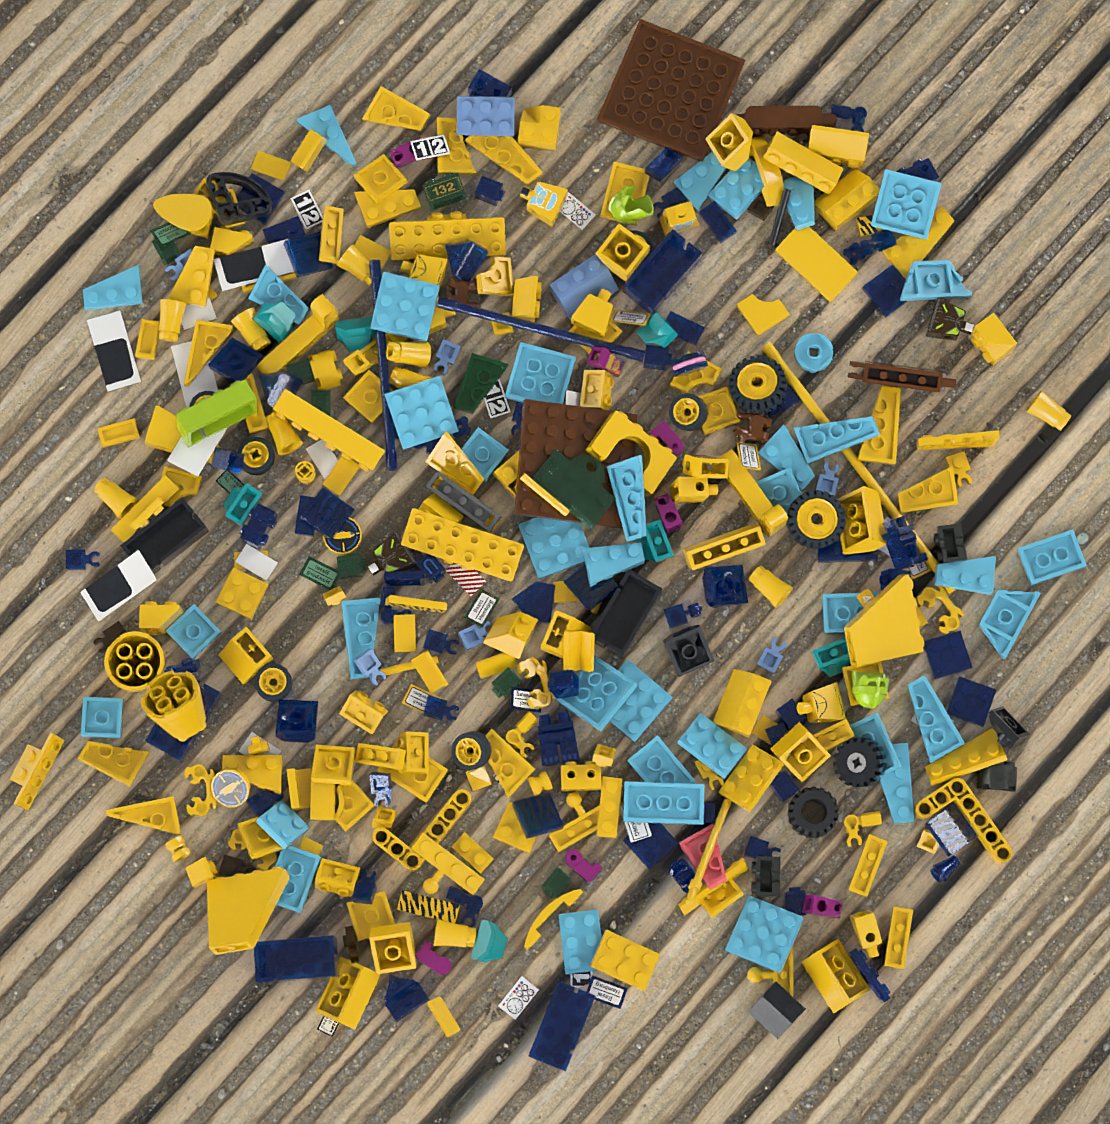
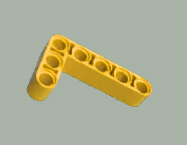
M323 294L318 296L310 305L313 315L257 365L256 368L269 382H272L333 328L335 321H339L336 307Z
M732 449L721 455V458L729 459L726 479L764 533L770 537L784 528L788 521V516L782 506L779 504L774 507L772 506L748 470L741 468L739 457Z
M952 779L915 805V816L919 819H927L951 802H954L992 859L998 864L1006 863L1011 859L1012 850L963 779ZM958 783L961 786V792H954L952 784ZM936 794H942L945 797L943 804L936 801ZM965 799L972 802V809L964 807L963 801ZM926 805L929 809L928 814H921L919 806ZM975 816H981L984 819L982 826H978L975 823ZM988 832L995 835V842L987 841L986 834ZM999 849L1006 851V859L998 857L997 851Z
M465 789L457 790L423 833L440 844L470 806V793ZM459 795H466L468 801L465 804H459L457 802ZM453 810L456 816L452 820H448L444 817L445 812ZM437 825L442 826V834L434 835L432 833L433 827ZM380 827L374 830L372 834L374 843L407 870L418 871L426 862L424 858L386 828ZM378 833H386L387 839L384 842H378L376 840ZM399 844L403 847V851L395 855L392 853V848L394 845ZM410 857L418 858V864L415 867H410L407 864Z

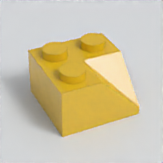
M541 105L523 109L518 144L526 148L556 151L561 108Z
M731 113L705 140L721 165L736 172L749 159L753 131L745 119Z
M618 224L596 252V255L610 271L627 282L648 255L650 245Z
M995 313L978 323L970 335L972 344L976 348H980L985 361L993 366L1010 355L1017 345V342Z
M410 922L370 929L369 939L376 974L416 968L414 938Z

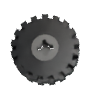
M858 737L844 741L842 746H838L836 750L839 752L834 754V758H837V761L833 762V766H837L838 769L834 771L836 774L841 775L839 779L846 781V785H852L855 788L871 786L875 784L874 782H878L881 779V775H884L883 767H887V763H883V759H886V754L882 755L883 748L878 747L879 743L876 741H871L870 738Z

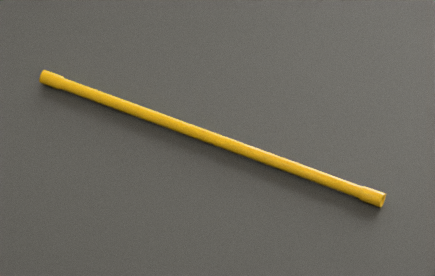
M771 342L766 344L762 348L763 352L767 357H770L771 361L774 359L777 364L781 365L787 382L820 424L829 423L830 420L790 370ZM850 447L842 450L843 455L866 485L871 489L879 491L883 507L919 554L923 555L925 562L935 573L936 566L939 563L863 463L857 461V456ZM944 587L949 594L957 590L954 588Z

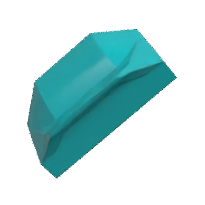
M280 301L274 304H263L253 319L276 341L281 343L293 330L296 314Z
M657 310L650 316L646 325H643L636 332L645 343H657L664 348L678 336Z
M373 316L335 321L337 339L344 344L348 352L361 350L371 343L372 338L376 335L375 330L370 329Z
M247 483L243 487L233 488L223 503L226 511L225 516L242 527L258 505L263 493Z
M661 519L646 524V536L636 539V543L642 544L645 560H652L657 563L674 557Z
M846 638L811 652L819 670L824 671L829 677L842 673V667H847L850 664Z
M482 919L470 958L487 963L503 957L508 938L500 931L497 924Z

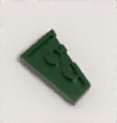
M472 353L454 409L473 414L508 368L509 364Z

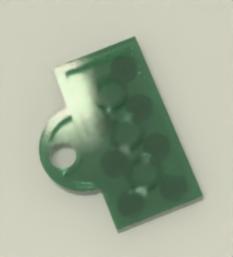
M555 449L532 477L536 483L570 510L569 512L590 529L594 528L616 499L601 487L605 478L604 468L601 462L591 455H579L570 461ZM587 462H591L595 465L594 472H590L587 470Z

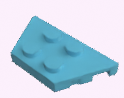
M950 260L913 261L900 296V301L970 298L972 293L962 284L963 279L955 271Z
M996 591L979 623V627L1003 659H1006L1040 596V592Z

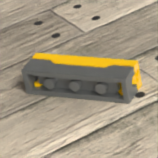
M438 470L426 485V487L491 534L503 518Z

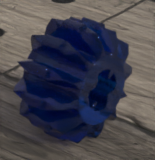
M681 858L672 863L669 867V873L683 892L688 893V886L691 879H694L695 872L686 860Z

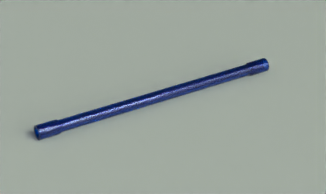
M380 260L369 261L374 308L382 278ZM376 330L386 447V470L395 471L398 470V462L395 450L393 418L384 395L391 392L388 359L386 357V332Z
M440 296L436 308L467 314L591 348L604 347L610 353L640 362L644 358L645 351L637 348L621 346L459 303Z

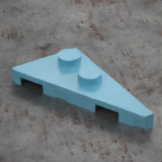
M331 105L297 119L300 126L302 125L308 131L312 129L326 138L325 146L331 151L336 152L345 162L353 167L357 166Z

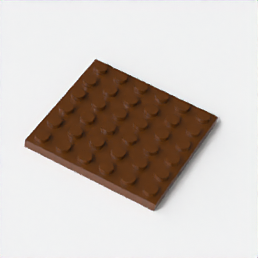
M640 19L599 113L597 122L696 161L703 162L710 147L705 139L719 126L745 64V59Z
M531 399L523 400L514 515L623 529L607 466L634 457L635 442L629 439L619 440L608 457L601 462L585 450L608 416L614 411ZM625 413L628 416V420L632 423H637V414ZM526 473L570 510L566 516L560 513L520 480L521 476Z

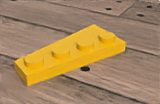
M942 206L934 212L927 240L904 234L886 247L882 254L903 280L906 281L913 261H923L954 223V219Z
M880 387L871 414L875 419L880 435L862 442L857 461L888 465L896 464L901 388Z
M993 728L989 729L927 765L925 769L931 785L934 786L1006 761L1004 749L997 741L998 737Z

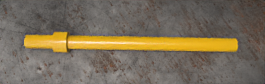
M724 799L694 879H691L688 886L689 892L685 903L689 905L693 904L697 892L701 889V880L731 805V801L728 799Z

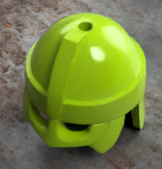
M635 185L625 186L610 201L608 210L620 223L632 225L639 220L653 215L654 207L648 195L633 199L632 194L635 191Z
M852 670V692L857 702L865 708L876 709L883 702L885 696H887L889 676L885 679V673H864Z

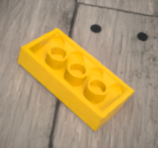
M810 227L800 230L794 228L775 250L830 303L858 274V271Z

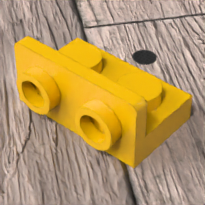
M584 370L580 406L609 410L612 402L611 389L614 385L613 375L606 370Z
M355 690L349 695L339 714L373 735L383 717L388 713V710L382 703L374 702L368 698L366 693Z
M408 731L400 733L397 738V747L406 750L403 768L399 770V773L429 772V733Z
M322 858L315 878V888L323 892L337 893L342 897H353L360 867Z

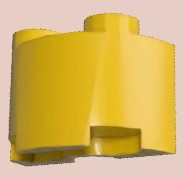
M326 350L308 356L319 392L341 386L340 380L343 379L340 368L336 369L334 362L338 360L334 350Z

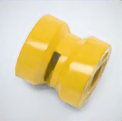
M302 461L297 464L295 473L299 482L303 484L313 482L316 477L314 466L308 461Z
M546 771L541 772L538 777L531 776L527 778L534 796L539 795L544 789L546 791L553 789Z
M182 835L165 844L167 850L172 853L171 858L173 862H178L191 855L190 849L185 846V839Z

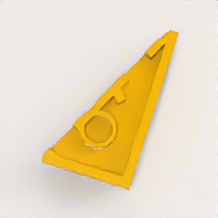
M196 320L184 386L189 387L233 331L232 325Z
M174 796L105 810L106 815L109 817L181 835Z

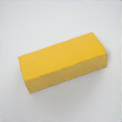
M504 652L475 663L481 679L517 667L515 657Z
M311 782V820H335V784Z
M440 996L427 1002L428 1007L446 1037L449 1038L460 1031V1027Z

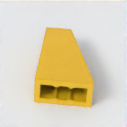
M156 405L145 443L149 447L172 453L182 437L177 429L176 416ZM217 444L209 457L208 463L214 464L215 459H219L221 453L219 444Z

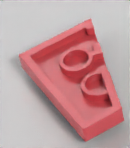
M714 824L679 842L680 847L696 871ZM716 841L702 878L709 890L727 881L718 841Z

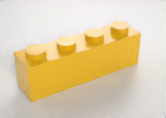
M779 132L775 133L763 155V159L828 195L837 185L844 169Z
M754 523L688 546L682 550L687 566L691 570H695L766 545L761 527Z

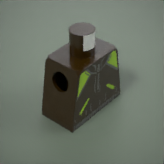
M937 298L926 337L956 341L960 332L971 335L974 324L963 321L966 313L965 310L941 298Z
M397 531L373 551L376 561L367 566L373 576L383 570L387 577H391L389 575L394 576L392 573H401L417 566L408 548L401 545L402 539Z

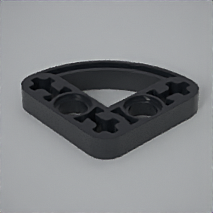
M232 172L212 173L207 177L206 189L221 224L226 226L264 217L271 213L273 204L270 196L261 185L251 178ZM212 181H215V183H218V187H217L218 190H217V191H216V187H215L214 183H212ZM225 184L241 186L252 192L257 198L233 204ZM223 196L226 198V201L219 203L215 198ZM264 204V206H267V209L260 207V205ZM246 207L251 212L245 215L240 212V209ZM224 213H227V215H230V218H227L226 216H224Z

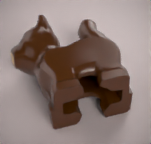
M451 278L449 288L455 289V294L452 295L450 292H447L446 303L479 310L481 307L479 303L469 302L470 292L478 294L477 279L473 278L471 281L466 282L455 281V279Z
M737 412L736 416L739 419L748 420L747 429L745 427H735V430H733L738 443H744L750 439L766 444L769 432H764L762 429L763 427L771 428L772 419L765 418L760 414Z

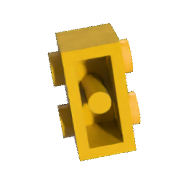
M586 761L585 765H577V762H565V765H561L562 791L601 790V766L596 765V762ZM592 773L594 774V777L589 778L588 774ZM573 774L575 777L571 779L568 775Z

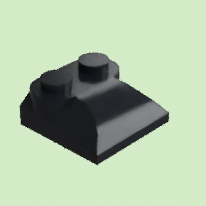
M699 625L684 628L663 640L665 649L669 654L678 677L714 662Z
M1003 706L992 709L989 712L991 725L997 733V741L1002 747L1014 748L1030 735Z

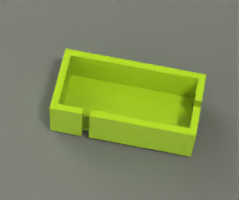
M246 379L241 382L235 381L229 388L225 390L220 389L213 396L198 400L190 408L184 407L179 410L178 414H176L177 429L189 448L204 440L199 429L202 428L208 438L257 413V398Z

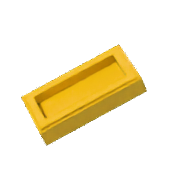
M141 320L135 357L155 360L160 333V321Z
M135 418L97 428L103 448L140 438Z

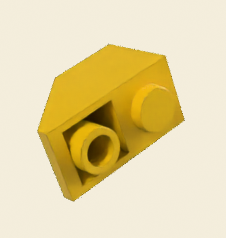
M226 226L215 227L210 248L215 249V255L224 257L243 251L254 243V238L246 230H239L237 232L232 231L231 228H226Z
M206 857L186 867L194 888L206 884L209 880H214L215 874L218 873L215 863Z

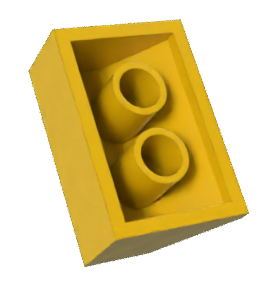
M812 125L808 149L837 165L845 164L850 168L863 167L869 133Z
M854 169L837 182V185L829 195L823 193L814 200V208L836 233L878 199L880 188L869 176Z
M862 486L837 499L841 502L840 505L844 508V515H846L845 527L840 535L843 554L872 552L888 544L879 491Z
M734 669L713 723L721 728L749 738L770 687L771 680L754 673Z
M839 939L801 962L833 1013L871 990Z
M340 956L315 1012L355 1030L381 974H376L375 971L360 964H351L350 960Z

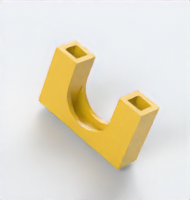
M616 410L608 416L585 450L601 462L608 457L619 440L629 439L636 442L644 453V496L647 497L653 494L677 457L672 454L670 448L659 444L656 437L646 434L639 424L628 420V416L625 413Z

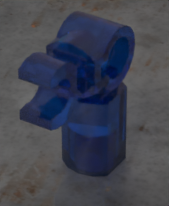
M832 104L831 113L836 115L837 118L847 120L852 118L854 126L850 129L851 131L864 132L862 126L865 125L867 111L864 107L860 106L851 109L849 106Z
M389 586L381 587V607L384 610L381 612L380 620L386 625L394 623V615L411 614L409 609L398 612V610H392L394 606L385 605L386 598L390 595H395V587Z
M450 886L445 899L463 906L468 904L466 908L468 912L461 918V924H464L465 920L470 918L472 920L471 927L474 928L476 925L475 916L479 915L483 907L482 898L477 895L470 897L468 896L469 893Z

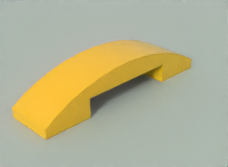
M752 137L749 156H754L764 184V187L761 189L767 206H777L780 203L784 189L780 168L763 159V155L769 145L763 137Z
M385 332L360 351L356 350L345 358L343 362L356 376L386 358L387 345L390 342H405L409 338Z
M578 889L560 896L538 915L525 941L524 948L527 951L541 937L537 929L563 902L570 907L583 894V891Z

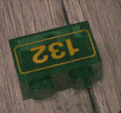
M447 173L441 179H430L422 185L430 211L466 199V193L458 173Z

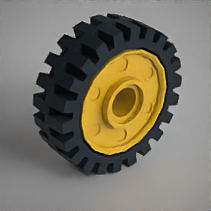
M758 355L757 358L750 356V360L744 358L742 359L743 363L738 362L736 368L732 369V374L729 376V390L734 403L736 402L739 408L742 407L743 411L747 412L749 410L753 414L755 411L758 414H762L764 410L767 413L770 412V408L773 410L777 408V404L780 405L782 403V398H785L787 392L786 376L781 365L777 364L774 359L771 361L770 357L765 356L764 359L762 355ZM756 383H762V385L758 387L754 386V384Z
M812 490L799 495L791 503L787 511L788 521L786 525L789 529V534L801 546L810 549H819L831 545L839 538L845 527L846 515H844V508L840 505L841 502L834 495L821 490ZM814 514L820 517L818 525L814 524L811 520Z

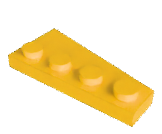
M470 135L465 139L466 143L527 186H530L543 175V172L512 136Z
M999 430L957 435L944 434L937 437L924 435L918 438L916 446L917 450L994 447L1000 438Z

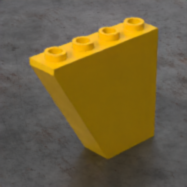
M909 574L898 575L844 626L851 666L858 667L924 652V639L920 635L919 630L921 622L915 609L917 608V601L913 597V581Z
M272 867L271 870L266 871L254 870L248 874L237 873L231 877H215L214 880L207 881L209 949L215 955L253 949L290 879L289 874L284 868Z

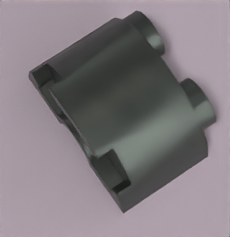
M961 523L938 526L937 533L933 534L934 544L938 545L939 551H937L938 563L967 561Z
M1003 762V765L994 764L978 770L977 789L1016 792L1017 767H1015V762Z
M756 856V862H752L751 873L755 874V881L751 882V893H755L756 896L780 897L781 857Z

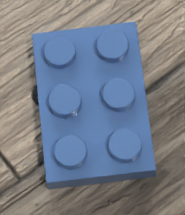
M457 96V135L514 136L515 97Z

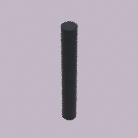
M783 189L769 240L770 245L776 246L791 192L790 189Z

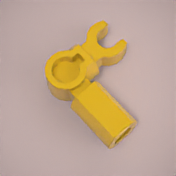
M530 711L515 725L517 728L508 731L505 737L506 741L515 749H520V755L524 758L527 757L524 753V748L529 747L533 751L534 746L530 743H525L521 734L525 735L538 722V719Z
M880 811L862 813L860 817L847 815L844 818L843 824L846 833L849 834L846 840L848 847L851 846L852 838H856L858 845H862V839L857 833L859 825L868 827L882 824Z

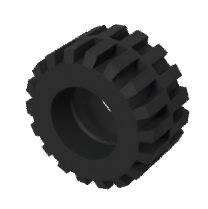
M816 786L804 788L796 793L788 806L789 823L792 824L794 831L796 830L799 832V835H804L806 838H819L826 835L835 826L839 817V806L836 804L835 797L833 798L829 791L826 792L821 787L820 789L816 788ZM815 801L822 805L825 816L820 823L811 824L803 818L801 811L805 803Z

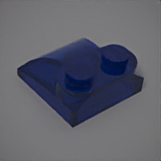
M743 565L707 567L704 569L702 581L705 600L710 607L718 608L720 606L748 603Z
M280 699L278 703L276 737L284 742L308 743L316 739L318 701Z

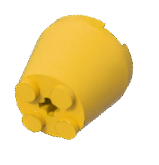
M133 631L120 635V637L112 642L106 650L104 665L108 677L116 686L126 691L138 692L148 689L147 685L157 676L163 674L165 656L162 647L153 637L143 632Z
M173 670L157 676L147 685L148 690L144 697H141V706L146 715L179 741H185L205 729L206 715L201 691L192 673L188 671L185 673H175Z

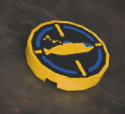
M344 516L338 528L330 535L338 517H335L331 524L324 528L323 539L325 545L337 555L351 554L362 541L360 526L354 519Z
M225 768L220 770L212 780L211 791L214 798L226 807L240 806L249 797L250 782L247 776L240 770Z

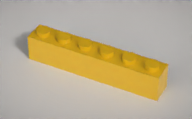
M286 389L273 407V410L276 411L275 416L283 421L285 418L292 421L291 426L299 431L302 428L309 432V437L316 441L321 439L326 442L324 444L325 447L332 451H335V449L342 452L341 457L350 462L352 459L359 463L357 466L366 472L368 470L373 471L385 452L382 448Z

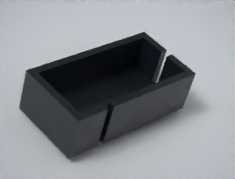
M182 497L120 546L128 556L139 550L152 573L155 574L161 569L159 565L163 564V566H166L207 534L209 530Z
M628 569L620 582L619 588L616 589L592 630V633L595 634L594 643L603 649L605 646H608L607 651L623 659L660 597L663 588Z

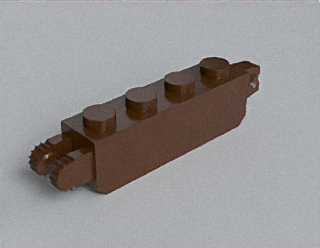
M749 106L745 113L736 114L745 119L753 131L752 136H760L761 134L774 136L776 132L787 134L788 136H797L799 134L809 136L812 125L834 128L837 122L836 115L822 113V109L819 106Z
M850 361L849 363L852 367L864 368V373L857 374L851 372L848 373V378L860 379L866 383L931 392L945 391V387L956 388L957 380L947 378V373L939 370L872 361Z

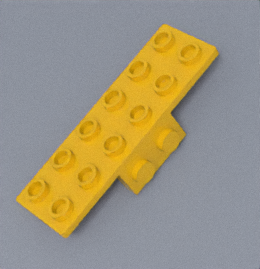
M459 211L451 212L449 215L435 212L428 215V219L425 221L389 223L391 260L416 259L417 255L439 258L506 255L504 217L466 219V214H462Z
M413 508L401 542L403 546L442 558V561L445 563H456L461 565L460 567L463 569H474L510 582L514 579L524 548V544Z

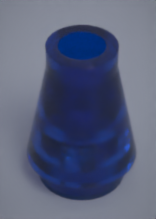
M952 855L933 865L930 872L939 883L946 881L960 865V861L955 855Z

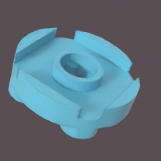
M809 333L802 336L798 340L794 351L796 362L801 368L811 373L825 369L833 357L832 343L822 334ZM809 349H818V356H810Z

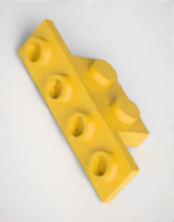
M165 475L111 531L124 543L139 529L150 523L149 519L153 515L158 516L164 510L163 505L180 488Z
M50 732L42 750L29 744L27 745L9 779L22 785L14 802L15 805L27 811L29 810L65 740Z
M741 858L739 861L733 862L725 870L726 882L712 890H709L706 884L702 885L692 905L685 903V897L678 904L683 915H687L701 904L710 917L713 918L742 897L744 894L734 880L749 870L745 860Z

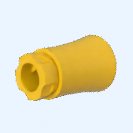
M353 244L345 251L337 263L338 267L348 271L368 285H372L381 273L375 267L376 265L361 254Z
M168 299L160 300V340L178 341L186 303Z
M250 308L233 318L231 323L239 330L253 351L259 352L270 345L271 342L265 330L253 319L256 314L255 309Z
M390 342L387 345L386 357L396 363L426 368L431 358V347L428 342Z
M396 366L389 378V383L400 389L433 377L421 375Z
M1043 390L1037 394L1026 412L1040 418L1052 427L1055 426L1060 431L1071 417L1069 413L1065 412L1064 408L1053 401Z
M274 411L266 417V421L275 441L278 454L286 455L292 453L302 446L303 441L296 434L289 420L285 418L283 421L274 415L276 412Z
M104 477L95 486L94 492L113 510L120 520L138 503L136 497L127 493L107 477Z
M763 566L757 567L749 577V581L754 584L775 608L780 606L793 590L792 586L780 580Z
M437 918L433 946L474 947L476 928Z

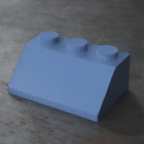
M596 254L549 284V291L570 321L572 315L588 294L597 297L601 289L609 291L611 295L619 290L609 269Z

